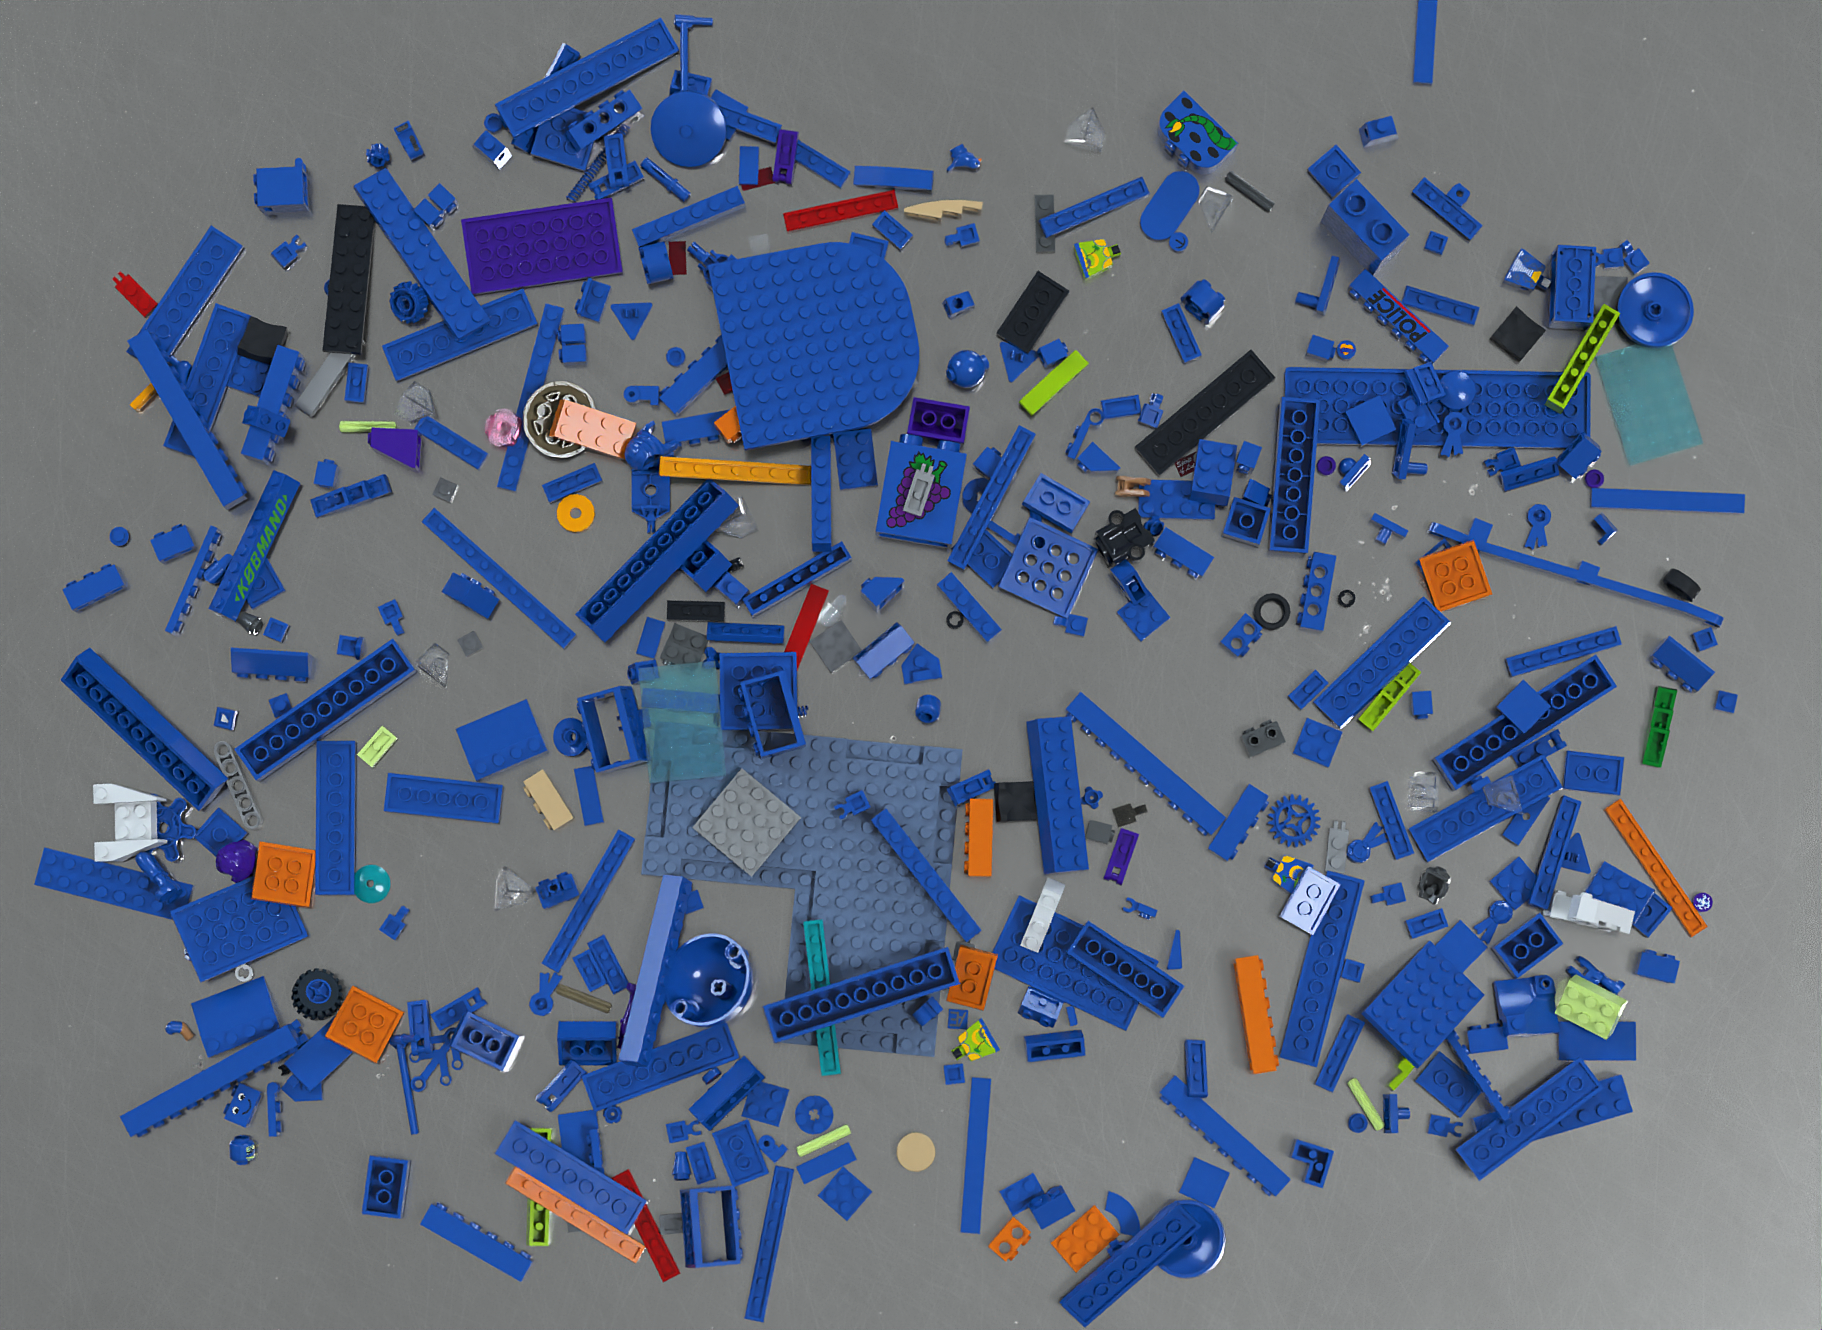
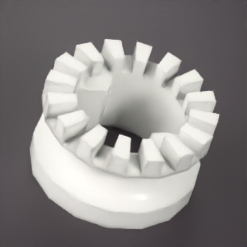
M244 964L236 968L235 976L238 980L246 982L252 979L253 970L249 965ZM240 969H248L249 976L247 978L244 976L240 977Z

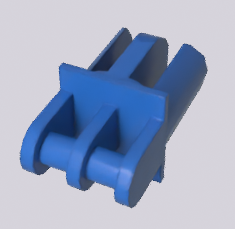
M226 554L219 561L214 558L215 561L203 573L205 580L213 585L218 584L223 579L233 556Z

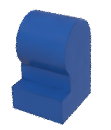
M969 291L946 298L942 302L948 318L954 317L975 306Z
M932 996L912 1016L923 1027L938 1015L943 1008Z
M769 1135L762 1136L758 1142L761 1151L774 1163H777L789 1150L784 1144L778 1147L775 1139Z

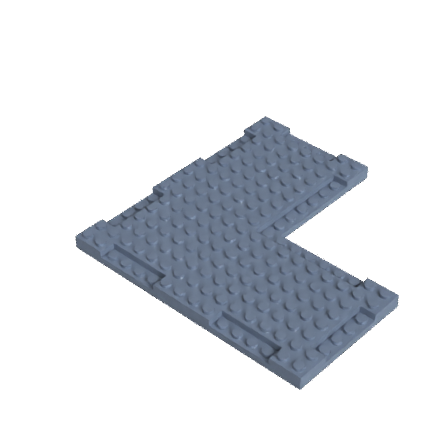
M656 721L641 875L658 877L672 875L683 876L691 880L795 889L785 999L811 991L804 921L823 919L830 985L943 949L945 946L947 918L873 825L871 819L884 809H887L950 889L957 806L954 805L947 788L960 783L963 749L804 735L806 747L761 759L760 755L756 756L753 744L756 743L755 737L751 738L749 730H721L720 727ZM758 731L764 752L796 743L794 734ZM741 769H744L801 817L752 877L692 828ZM863 790L871 808L855 816L850 812L844 819L840 820L839 816L843 815L845 811L843 808L835 810L834 806L846 804L845 798ZM940 991L835 1024L838 1048L934 1057L938 1015L923 1027L912 1015L932 996L939 1003ZM816 1030L781 1041L780 1043L818 1046Z

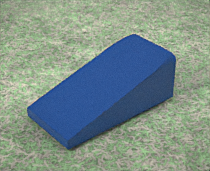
M1176 930L1166 970L1182 968L1179 930Z

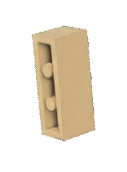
M543 769L523 781L526 785L523 787L528 797L532 796L536 801L533 805L538 813L543 812L546 817L543 821L549 830L553 828L554 831H557L574 820L571 812Z

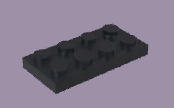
M1037 271L996 335L1028 355L1070 291L1042 272Z

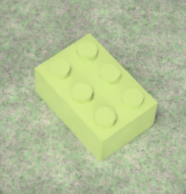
M1575 974L1569 980L1555 1014L1607 1040L1613 1034L1627 1000Z

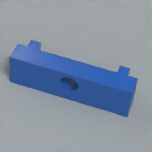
M990 521L987 529L1016 547L1020 534L1017 533L1015 536L993 521Z

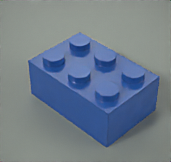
M1199 439L1189 500L1222 506L1228 505L1237 445Z
M1537 913L1493 946L1492 950L1513 978L1517 979L1564 943L1542 914Z
M464 1011L448 1047L498 1071H503L520 1036L471 1012Z
M369 1156L362 1214L397 1219L403 1218L410 1160Z

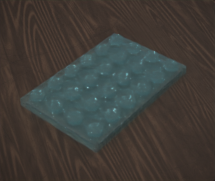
M1636 344L1595 357L1629 466L1703 444L1672 345L1663 348H1648Z
M715 661L638 668L649 784L726 776Z

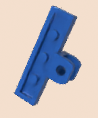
M1424 177L1412 191L1413 194L1469 240L1483 226L1461 208L1468 200L1470 191L1460 183L1454 185L1447 194H1444ZM1461 191L1463 196L1458 197L1456 192Z

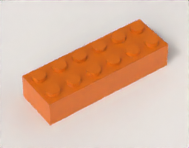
M1258 955L1233 959L1250 1073L1258 1074L1277 1071L1276 1067L1279 1066L1278 1055H1274L1273 1047H1276L1275 1036H1271L1270 1028H1273L1272 1017H1268L1267 1009H1270L1269 998L1265 997L1264 990L1267 989L1266 979L1262 978L1261 971L1264 970L1263 959H1259Z

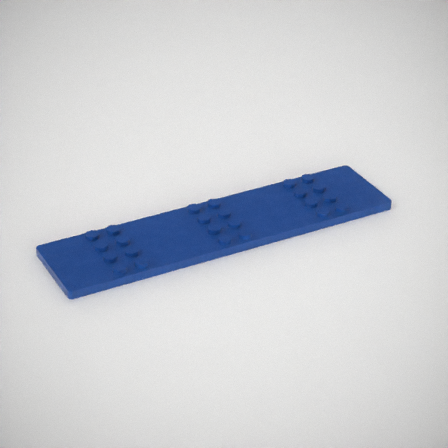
M1287 367L1285 369L1284 397L1320 400L1317 444L1360 445L1345 411L1380 395L1396 427V431L1366 445L1397 446L1402 418L1405 419L1397 402L1413 394V391L1405 375L1407 369ZM1435 370L1439 380L1447 373L1454 371L1467 374L1474 382L1475 396L1472 402L1463 409L1448 408L1439 400L1431 402L1430 405L1440 423L1417 436L1414 435L1412 446L1443 447L1449 434L1444 429V419L1451 412H1460L1467 419V428L1460 434L1462 447L1566 449L1582 432L1590 437L1591 375L1588 372L1584 374L1563 412L1559 414L1544 404L1563 372Z

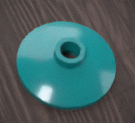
M366 865L355 873V895L358 899L366 903H377L388 895L391 881L388 873L383 868L377 865ZM369 880H373V887L367 886Z

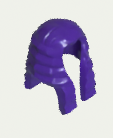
M246 840L229 843L217 853L216 869L220 873L231 875V880L238 883L249 877L253 872L255 853H257L258 849Z

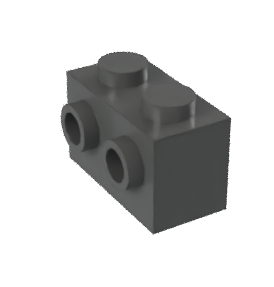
M1270 719L1261 723V728L1255 730L1252 727L1243 731L1244 735L1240 738L1249 758L1286 742L1277 721L1272 723Z

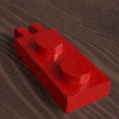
M121 271L117 274L122 280L119 281L115 276L112 278L117 284L115 288L146 318L154 311L158 303L129 274L125 276Z

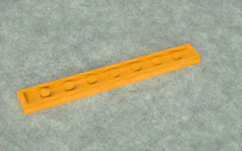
M660 456L659 476L810 486L811 466Z

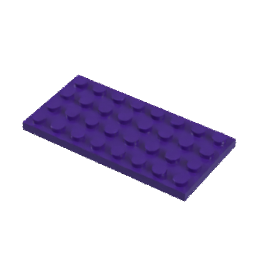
M612 197L461 219L470 286L473 295L623 273Z

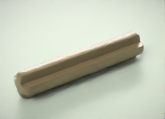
M559 984L556 993L602 1012H610L611 1003Z

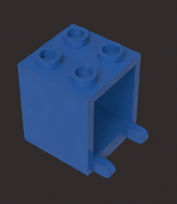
M301 158L295 159V167L256 169V174L253 175L254 186L257 188V193H254V202L262 213L308 211L306 165Z

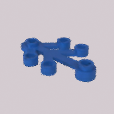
M449 1028L444 1035L431 1037L432 1044L444 1043L440 1049L433 1050V1053H420L416 1061L412 1060V1052L410 1053L409 1059L413 1063L433 1058L422 1074L411 1080L410 1085L414 1091L421 1092L426 1088V1080L438 1064H440L441 1084L448 1086L452 1083L446 1053L450 1049L448 1047L451 1040L450 1036L455 1032L456 1028ZM451 1048L453 1055L452 1068L460 1070L464 1066L460 1058V1052ZM457 1060L461 1062V1066L459 1068H456L454 1066V1063ZM448 1076L450 1079L447 1084L443 1083V1077ZM418 1080L422 1081L423 1084L420 1088L416 1087Z

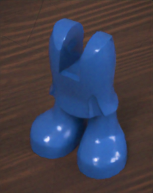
M140 852L136 855V863L154 884L159 886L155 899L158 902L164 901L166 904L175 901L181 895L182 889L168 876L169 873L162 869L154 855L146 852Z
M1582 956L1576 958V962L1585 969L1582 974L1573 966H1569L1567 969L1571 977L1576 974L1596 985L1601 983L1608 991L1616 995L1625 986V983L1621 980L1613 981L1608 978L1604 972L1599 971Z

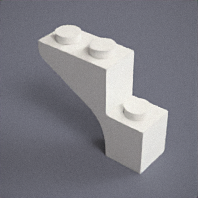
M1047 878L1020 946L1037 953L1039 952L1065 884Z

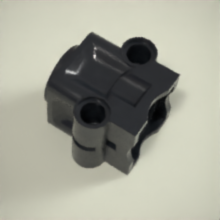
M1136 508L1126 514L1120 510L1112 511L1108 517L1107 525L1097 530L1095 538H1093L1108 565L1112 564L1113 567L1125 559L1131 564H1139L1145 555V550L1153 546L1155 542L1152 534L1143 527L1141 516ZM1117 517L1121 523L1114 524L1111 519ZM1131 551H1139L1140 557H1133Z

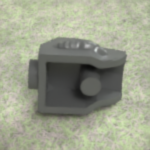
M1439 866L1427 868L1420 880L1419 886L1421 890L1419 897L1437 905L1439 899L1446 895L1451 877L1444 868Z

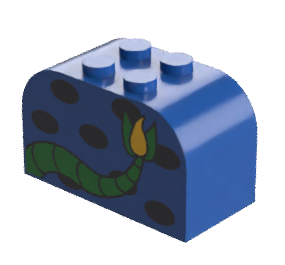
M1185 91L1161 114L1158 124V135L1165 144L1164 148L1171 155L1174 153L1179 158L1178 162L1184 168L1188 167L1196 174L1208 175L1215 172L1237 149L1238 142Z

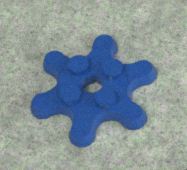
M176 798L169 807H165L161 802H157V839L167 840V843L156 848L162 849L166 859L171 862L176 861L179 857L177 849L178 840L180 838L192 839L196 835V828L193 825L184 824L181 820L182 812L187 807V803L183 798ZM163 822L168 825L165 833H162L159 828ZM152 848V849L147 850V851H145V852H146V853H152L153 850L156 849V848Z

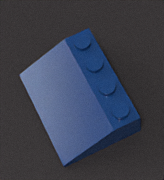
M527 699L456 729L477 782L549 752Z
M264 976L191 1003L208 1058L257 1041L283 1027Z

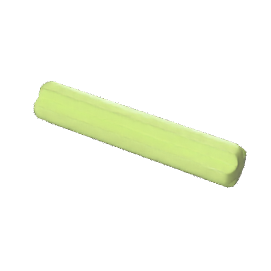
M341 421L339 424L341 432H371L372 427L396 429L394 421Z
M1356 1078L1351 1079L1347 1084L1376 1131L1382 1129L1385 1124Z
M844 1125L797 1147V1153L802 1157L850 1135L851 1131L848 1125Z

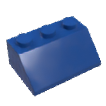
M874 577L872 580L868 578L861 585V597L878 612L905 587V580L893 577Z
M1671 636L1663 639L1650 656L1653 659L1652 663L1660 669L1663 667L1668 671L1667 675L1674 681L1678 679L1683 683L1682 687L1689 693L1692 691L1694 693L1698 692L1715 673V671Z
M617 1021L558 1022L559 1065H566L570 1059L578 1065H612L617 1063Z

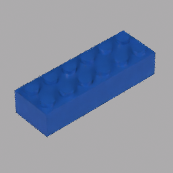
M277 345L257 407L287 418L285 413L287 407L290 408L292 405L293 397L291 395L293 389L296 390L299 384L297 377L299 372L303 371L306 362L299 351ZM250 426L241 454L246 459L268 465L269 461L272 462L275 451H273L275 443H279L280 436Z
M1089 920L1066 952V954L1161 1018H1164L1184 988L1182 983Z

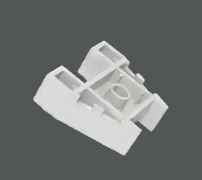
M118 784L93 785V804H115V841L94 842L95 862H122L140 852L166 844L167 840L157 839V802H166V798Z
M1555 890V893H1553L1548 910H1543L1542 915L1571 921L1607 932L1619 931L1630 934L1635 911L1593 899L1592 894L1581 892V895H1573L1571 898L1566 896V892Z

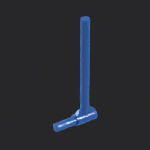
M674 15V25L680 28L681 91L688 90V29L693 25L712 26L713 18L694 17V15Z
M392 1035L389 1043L397 1049L411 1135L418 1134L404 1047L409 1042H418L420 1035Z

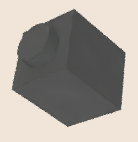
M1089 820L1085 840L1107 845L1108 841L1113 840L1115 830H1111L1112 825Z

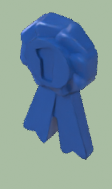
M1451 412L1444 419V429L1449 434L1440 455L1450 457L1452 446L1454 455L1458 453L1463 454L1460 434L1467 428V419L1460 412Z
M1535 504L1528 511V521L1533 526L1524 545L1525 548L1530 547L1532 550L1535 547L1536 538L1538 548L1547 546L1544 527L1551 521V511L1548 507L1542 504Z
M1377 822L1372 825L1363 840L1357 839L1348 845L1347 855L1352 862H1365L1370 857L1371 848L1388 842V839L1385 838V833L1376 837L1383 829L1382 826H1378Z
M1495 901L1490 906V916L1474 926L1478 935L1486 929L1481 937V941H1486L1489 944L1498 924H1505L1512 918L1513 909L1507 901Z
M554 972L549 983L550 974L540 973L539 992L531 997L529 1003L532 1012L536 1015L544 1016L552 1010L553 1000L550 995L563 978L561 975L558 976L556 972Z

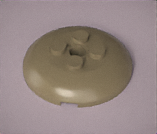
M565 381L547 383L538 388L528 399L523 412V427L530 443L541 453L555 458L570 457L586 449L549 437L559 401L565 399L596 409L593 399L583 388Z

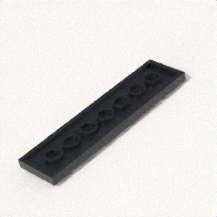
M337 204L323 352L362 354L375 219L366 206Z
M1249 350L1134 448L1157 475L1160 476L1199 443V439H1205L1274 381L1276 377L1252 350Z

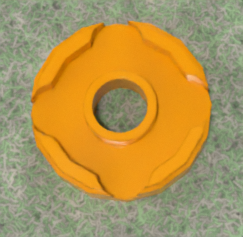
M579 494L569 495L559 503L557 519L560 525L567 531L582 532L593 523L595 510L591 501L585 496ZM572 509H580L581 516L576 519L572 518L570 515Z

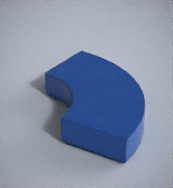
M1108 1191L1105 1211L1112 1213L1118 1219L1121 1234L1137 1235L1140 1232V1223L1136 1211L1125 1198Z

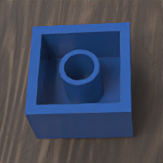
M1234 497L1222 536L1258 547L1271 508Z
M706 540L681 564L680 569L706 592L732 564L717 548Z

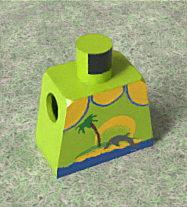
M1104 239L1076 243L1073 246L1085 281L1110 269L1113 266L1111 258L1121 255L1118 244L1107 247Z
M981 1018L957 1038L961 1045L951 1051L956 1060L967 1055L969 1060L973 1061L995 1053L1000 1049Z

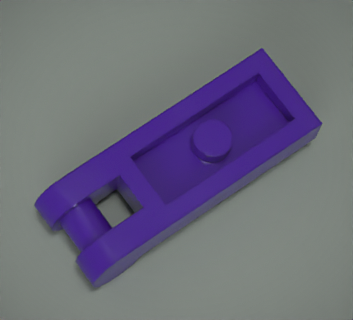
M779 129L773 182L779 183V181H784L786 184L791 185L793 183L799 137L798 131ZM781 168L787 169V174H782Z
M1123 828L1120 829L1103 879L1108 881L1111 879L1116 881V884L1122 885L1139 834ZM1113 867L1121 869L1120 873L1112 872Z

